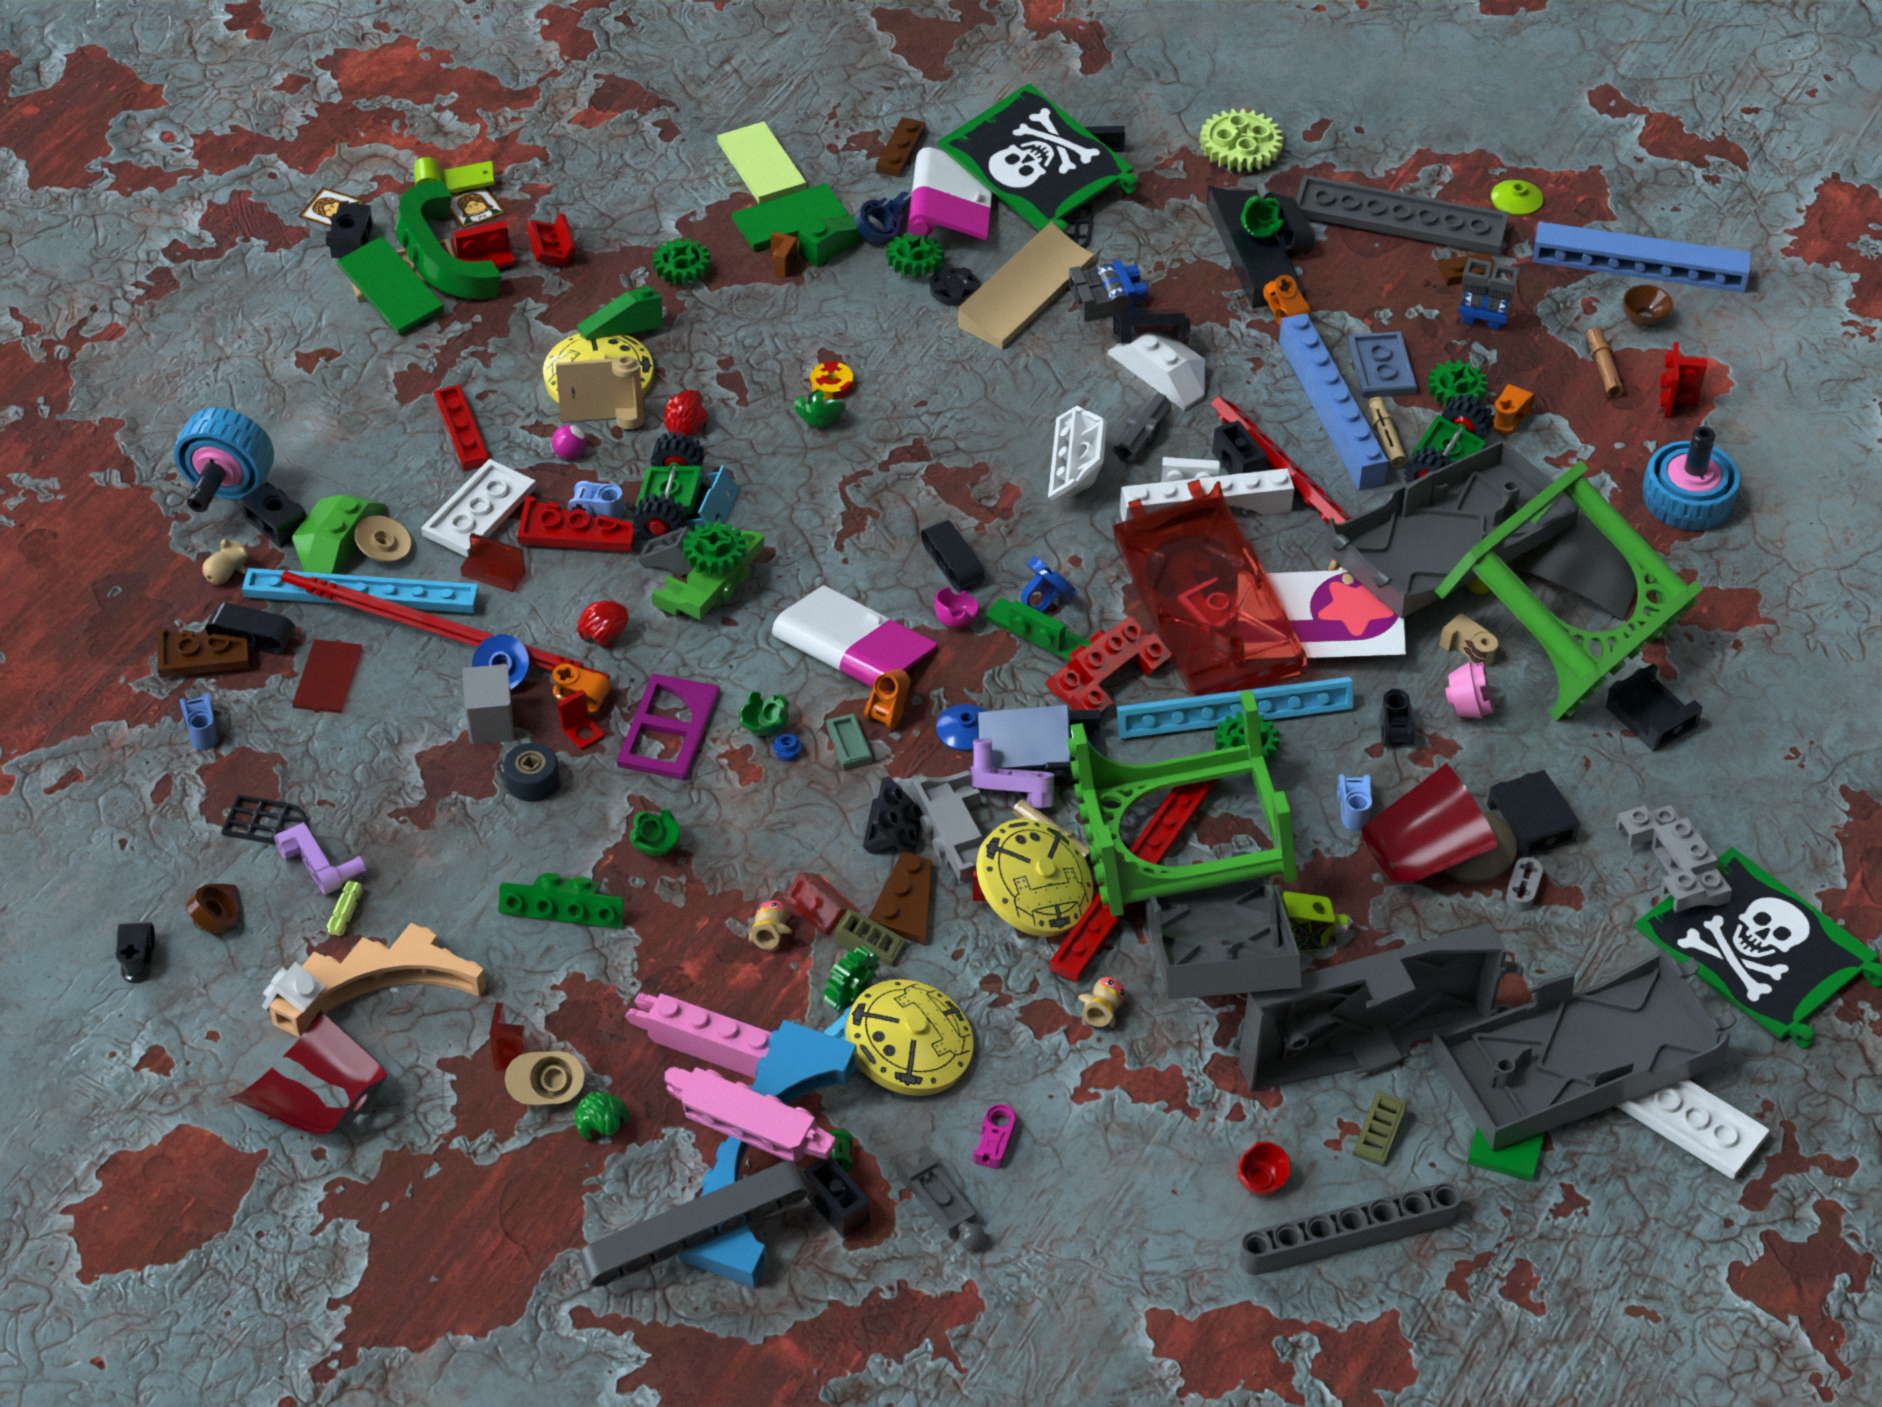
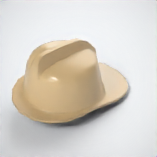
M530 1052L519 1055L511 1061L506 1069L505 1084L507 1091L513 1099L522 1104H560L572 1100L579 1094L583 1087L585 1075L579 1060L568 1052Z

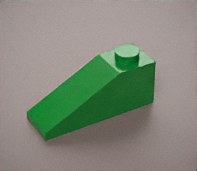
M855 215L817 219L798 231L799 256L818 268L863 239L864 237L856 228Z
M641 286L634 291L625 292L579 323L577 331L586 340L662 328V297L653 288L648 286Z

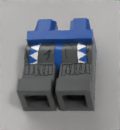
M1468 257L1462 277L1463 285L1458 314L1462 315L1463 323L1473 325L1477 323L1479 318L1488 320L1487 326L1490 329L1500 330L1502 325L1507 322L1520 268L1496 263L1488 287L1492 262ZM1474 267L1482 268L1485 271V275L1472 273L1471 269ZM1507 273L1512 277V280L1499 279L1498 274Z
M1120 259L1113 261V265L1103 264L1095 269L1081 271L1080 266L1069 268V289L1084 322L1113 315V311L1135 310V302L1148 299V288L1145 282L1137 283L1140 282V273L1137 265L1124 267Z

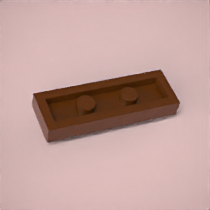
M902 117L876 163V172L900 178L926 131V122Z

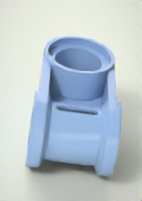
M580 481L575 485V496L569 501L568 510L574 511L575 508L581 510L585 508L586 513L593 517H598L599 515L616 519L624 517L623 493L619 486Z
M1339 774L1337 779V797L1340 802L1342 823L1351 831H1361L1362 827L1369 822L1371 812L1370 775L1365 774L1363 778H1345L1343 774Z

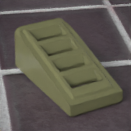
M850 909L846 911L835 931L836 945L854 951L856 946L862 948L865 945L880 957L878 961L893 966L906 944V939ZM862 933L866 934L864 939L861 938ZM875 938L879 939L876 945L872 944ZM886 943L891 944V946L888 949V951L885 952L883 948L886 945Z
M1377 1092L1352 1155L1384 1166L1404 1120L1407 1102L1385 1093ZM1375 1119L1384 1121V1122L1389 1123V1124H1392V1125L1389 1126V1125L1383 1124V1123H1381V1122L1375 1121ZM1370 1130L1381 1135L1387 1136V1138L1370 1133ZM1365 1141L1383 1147L1382 1151L1365 1145Z

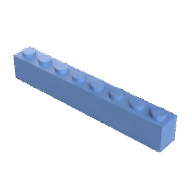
M1538 222L1532 262L1744 293L1749 276L1751 252Z
M1308 314L1281 318L1279 344L1358 491L1385 485L1388 460Z

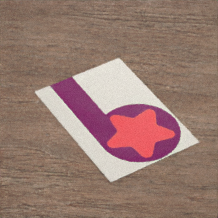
M1347 570L1238 574L1239 660L1406 655L1404 617L1401 619L1354 576L1353 583L1344 584L1342 581L1343 574H1350Z

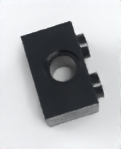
M339 203L337 212L333 213L331 217V231L326 233V246L330 247L332 258L341 259L368 244L373 228L371 205Z
M1239 420L1214 429L1212 453L1230 475L1266 471L1267 454Z
M268 481L241 498L244 519L280 548L292 540L293 534L306 517V512L299 503L292 502L280 488L276 489Z
M830 1155L827 1159H821L802 1172V1177L809 1190V1195L806 1198L843 1239L870 1222V1199Z

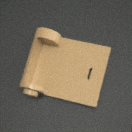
M622 356L613 359L555 363L561 422L616 418L617 425L624 429H635L644 424L641 369L638 360L631 356Z

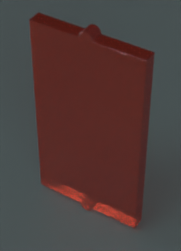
M314 639L292 703L293 708L314 710L315 713L320 711L341 713L362 651V644L344 643L341 640L326 641Z

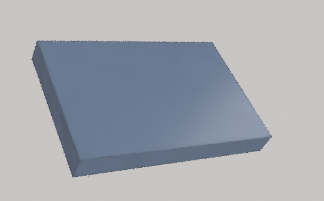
M1401 331L1348 335L1347 344L1362 398L1416 395L1417 385Z
M1068 705L978 712L979 739L992 740V766L995 768L1013 770L1045 768V763L1071 761L1067 745V739L1070 738Z

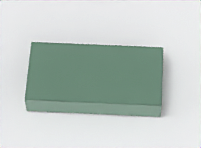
M854 713L826 720L827 731L843 770L872 764L871 752Z

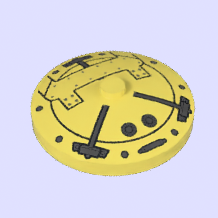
M579 333L561 341L549 352L543 367L545 387L549 395L559 403L555 363L631 356L640 362L642 396L644 397L653 382L652 358L643 344L628 335L621 334L586 340Z
M1014 819L998 826L983 841L978 852L976 864L979 885L989 905L1004 921L1022 932L1040 937L1061 935L1075 927L1092 902L1093 882L1085 858L1067 836L1056 828L1037 820Z
M912 980L880 982L866 989L856 999L847 1017L845 1036L846 1041L857 1046L858 1061L856 1064L870 1079L891 1091L912 1096H926L942 1092L953 1086L962 1077L971 1060L973 1035L968 1020L961 1009L948 996L929 985Z

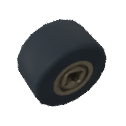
M524 743L514 747L504 759L506 788L514 797L524 801H539L549 797L557 789L560 782L558 760L553 750L539 743Z

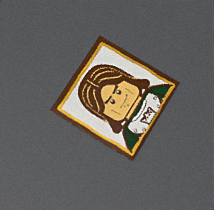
M488 186L453 195L450 206V213L461 228L507 213Z
M322 187L298 217L331 227V217L333 213L337 212L339 203L363 204L365 200Z

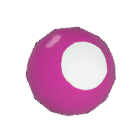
M564 425L554 432L551 445L558 457L574 460L585 451L587 440L580 428L574 425Z

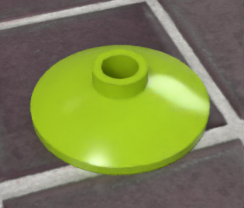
M1507 180L1493 188L1491 200L1493 205L1502 212H1508L1512 216H1528L1536 213L1542 207L1543 195L1535 185L1529 182Z

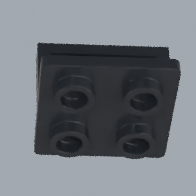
M889 776L882 778L878 798L872 801L863 847L871 854L895 845L901 852L905 851L915 855L921 825L920 817L923 815L920 806Z

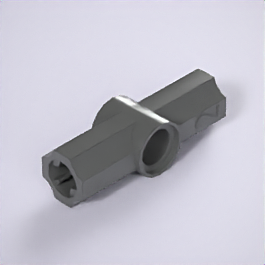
M1158 392L1155 395H1150L1139 412H1132L1124 433L1114 445V453L1119 457V460L1126 463L1135 461L1147 443H1154L1159 434L1161 423L1172 408V403L1167 399L1166 395Z

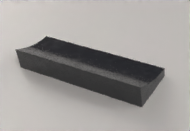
M1208 185L1206 206L1251 307L1269 306L1264 298L1263 289L1267 283L1275 281L1281 275L1291 276L1296 281L1297 287L1304 297V291L1285 250L1280 247L1275 235L1273 234L1266 238H1256L1248 234L1241 224L1240 218L1246 201L1253 196L1259 195L1257 189L1239 191Z

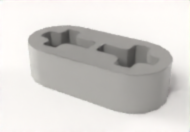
M1525 857L1518 860L1515 864L1506 894V903L1511 909L1523 912L1532 907L1543 873V867L1538 860ZM1526 871L1532 872L1529 879L1523 878ZM1519 890L1525 891L1523 898L1517 897Z

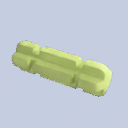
M350 880L345 884L343 889L345 893L340 895L332 913L334 916L330 918L327 924L328 932L331 935L342 936L345 933L346 924L349 923L358 902L356 901L360 899L363 892L361 883Z

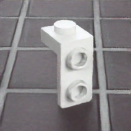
M294 962L288 971L282 967L271 980V984L263 992L267 998L261 1007L267 1010L274 999L281 995L304 1013L322 992L325 985Z

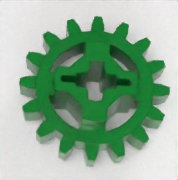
M905 233L902 239L896 236L894 237V242H888V247L886 248L887 265L893 266L894 272L901 270L903 276L910 274L912 277H916L917 273L926 276L927 271L935 273L936 268L942 267L944 250H942V244H936V238L929 240L928 236L924 237L922 235L909 237Z
M676 238V242L672 243L670 240H666V246L658 245V251L653 252V270H656L657 277L663 276V282L673 280V285H676L678 281H682L685 286L689 280L697 283V277L705 278V272L710 271V253L707 252L706 246L700 247V241L690 243V238H687L685 242L681 241L680 238Z
M1446 360V366L1438 363L1436 369H1431L1427 388H1429L1428 394L1429 396H1435L1434 402L1436 403L1443 401V407L1445 408L1451 399L1459 394H1462L1463 397L1466 394H1471V399L1477 396L1479 400L1483 401L1488 387L1486 374H1480V367L1471 368V362L1464 365L1461 360H1457L1456 364Z
M707 521L704 528L696 525L695 533L688 531L687 539H683L684 560H688L689 568L696 566L697 573L707 570L708 576H711L713 571H718L721 576L724 573V569L733 572L734 564L741 566L742 558L746 557L745 537H741L740 529L732 531V524L730 523L725 527L721 525V521H717L715 526H711V523Z
M1240 711L1236 713V718L1233 719L1227 715L1225 723H1218V728L1215 730L1214 735L1215 751L1246 745L1243 717ZM1261 714L1259 715L1262 751L1267 766L1269 758L1275 759L1276 752L1279 750V730L1273 729L1272 720L1264 722V715Z
M865 945L862 948L856 946L854 952L848 951L845 958L840 959L839 963H835L829 972L831 978L825 983L828 987L823 991L825 995L823 1000L836 1011H845L849 1005L854 1004L856 999L866 989L874 985L872 984V979L877 976L875 970L880 966L877 962L880 957Z

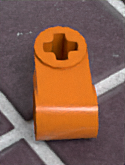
M1281 275L1275 281L1265 285L1263 289L1264 298L1273 311L1279 326H1281V318L1305 313L1310 318V307L1298 289L1296 281L1291 276Z
M1508 384L1495 402L1494 431L1501 434L1514 432L1523 418L1531 411L1535 401V393Z
M561 664L552 672V678L555 683L553 688L554 698L560 702L583 689L587 696L588 712L591 713L597 712L612 687L610 681L605 676L577 668L571 664Z
M893 669L876 677L870 699L864 711L866 719H876L883 722L889 729H894L898 725L910 687V678L905 671ZM889 678L894 681L895 690L890 687Z

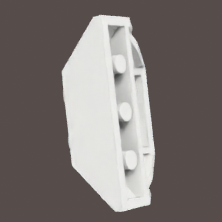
M1167 331L1146 332L1132 336V343H1119L1108 350V354L1158 392L1166 395L1169 400L1184 411L1204 399L1205 359Z
M1075 406L1056 418L1048 498L1052 501L1074 496L1082 490L1090 488L1094 484L1104 461L1107 421L1079 406Z

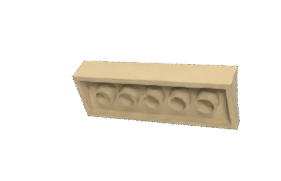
M1051 221L959 306L958 328L1003 349L1069 286V268L1080 266L1081 271H1085L1094 262V254L1071 240Z

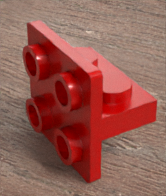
M505 221L453 232L454 238L451 239V245L457 259L469 262L492 260L497 269L515 265V259L509 245L508 227Z
M1673 342L1671 352L1666 351L1664 368H1667L1666 372L1662 371L1660 376V388H1664L1660 395V407H1664V417L1670 418L1673 404L1697 407L1707 369V359L1680 357L1679 342Z

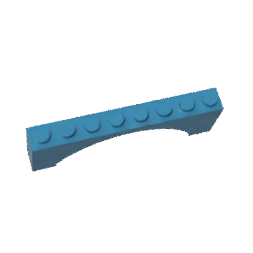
M783 1020L779 1030H774L771 1034L768 1044L770 1049L766 1058L761 1057L757 1064L755 1072L757 1077L753 1086H748L754 1092L763 1096L769 1094L777 1097L785 1105L822 1088L837 1084L846 1087L858 1061L857 1046L854 1043ZM731 1136L728 1137L726 1142L722 1141L716 1153L717 1162L713 1171L708 1170L702 1184L704 1190L701 1196L738 1181L741 1163L749 1146L748 1143ZM747 1225L678 1254L681 1262L754 1288L768 1259L765 1244L757 1242Z

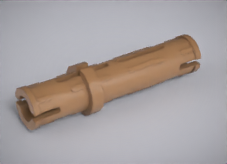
M1597 327L1592 328L1586 334L1592 349L1590 352L1592 360L1598 366L1607 396L1611 398L1613 394V398L1619 397L1623 394L1624 388L1612 359V348L1605 340L1603 329L1598 328L1597 331Z

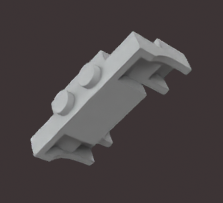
M967 770L947 777L934 778L925 776L912 780V793L924 816L920 817L921 825L926 834L930 833L936 855L942 856L947 867L952 866L959 881L973 878V871H977V856L982 845V835L967 809L980 804V791L978 788H972L970 772Z
M1644 805L1617 814L1616 828L1618 831L1626 829L1629 833L1627 843L1630 847L1652 841V851L1669 873V876L1662 878L1661 892L1663 894H1672L1675 912L1699 905L1719 906L1730 902L1732 889L1717 869L1719 864L1718 856L1713 849L1708 847L1703 840L1700 830L1695 828L1688 818L1681 819L1671 805L1650 812Z

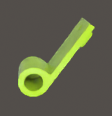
M430 157L420 158L414 164L415 186L426 182L443 181L449 192L455 193L495 185L492 161L441 170L438 161Z

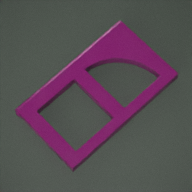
M652 673L618 756L617 767L686 780L720 693V687ZM657 689L669 692L680 698L691 711V723L648 715ZM641 729L685 737L676 762L672 763L633 755L632 752Z

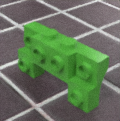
M753 530L741 531V537H745L746 557L742 558L741 566L734 564L733 572L724 569V573L721 576L718 571H713V574L708 576L707 570L697 573L695 566L687 575V584L668 575L665 578L664 590L660 592L654 589L652 592V605L675 616L682 611L701 620L711 607L718 609L724 601H728L736 587L741 582L743 583L747 580L750 574L749 564L764 549V535Z

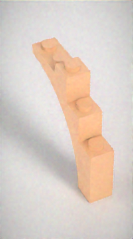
M410 923L390 949L380 942H372L362 937L341 964L331 956L325 957L317 952H313L302 965V968L325 985L322 992L304 1013L281 995L274 999L269 1008L274 1026L300 1038L320 1010L326 1014L336 1006L371 991L406 984H429L459 989L480 997L486 989L484 969L479 964L459 958L448 949H440L438 936L427 927L421 928Z

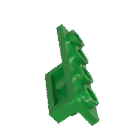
M999 598L986 612V620L1068 661L1072 660L1069 655L1080 645L1083 644L1087 648L1092 644L1090 641L1066 630V624L1017 600L1012 603L1004 598Z
M545 873L539 875L532 886L502 882L499 888L498 911L502 914L617 929L621 928L623 924L624 899L622 897L600 895V882H592L587 877L569 879L561 878L556 873Z

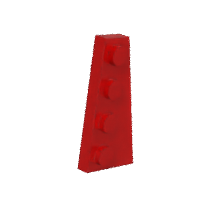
M526 495L517 541L518 544L632 552L635 528H633L632 522L599 515L598 517L589 516L585 510L577 508L574 511L562 509L558 503L548 501L547 504L536 502L535 497Z

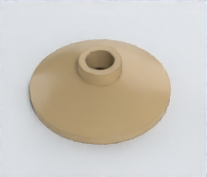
M377 515L366 517L357 524L354 531V539L359 549L368 557L377 561H399L408 554L411 548V538L408 531L399 522L389 517Z

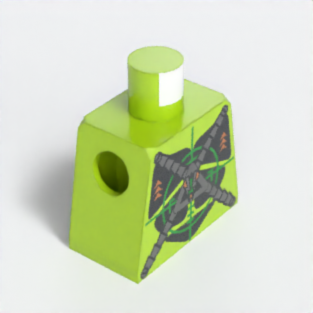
M1283 892L1281 899L1299 952L1321 950L1325 948L1331 933L1347 932V915L1334 914L1331 900L1328 897Z

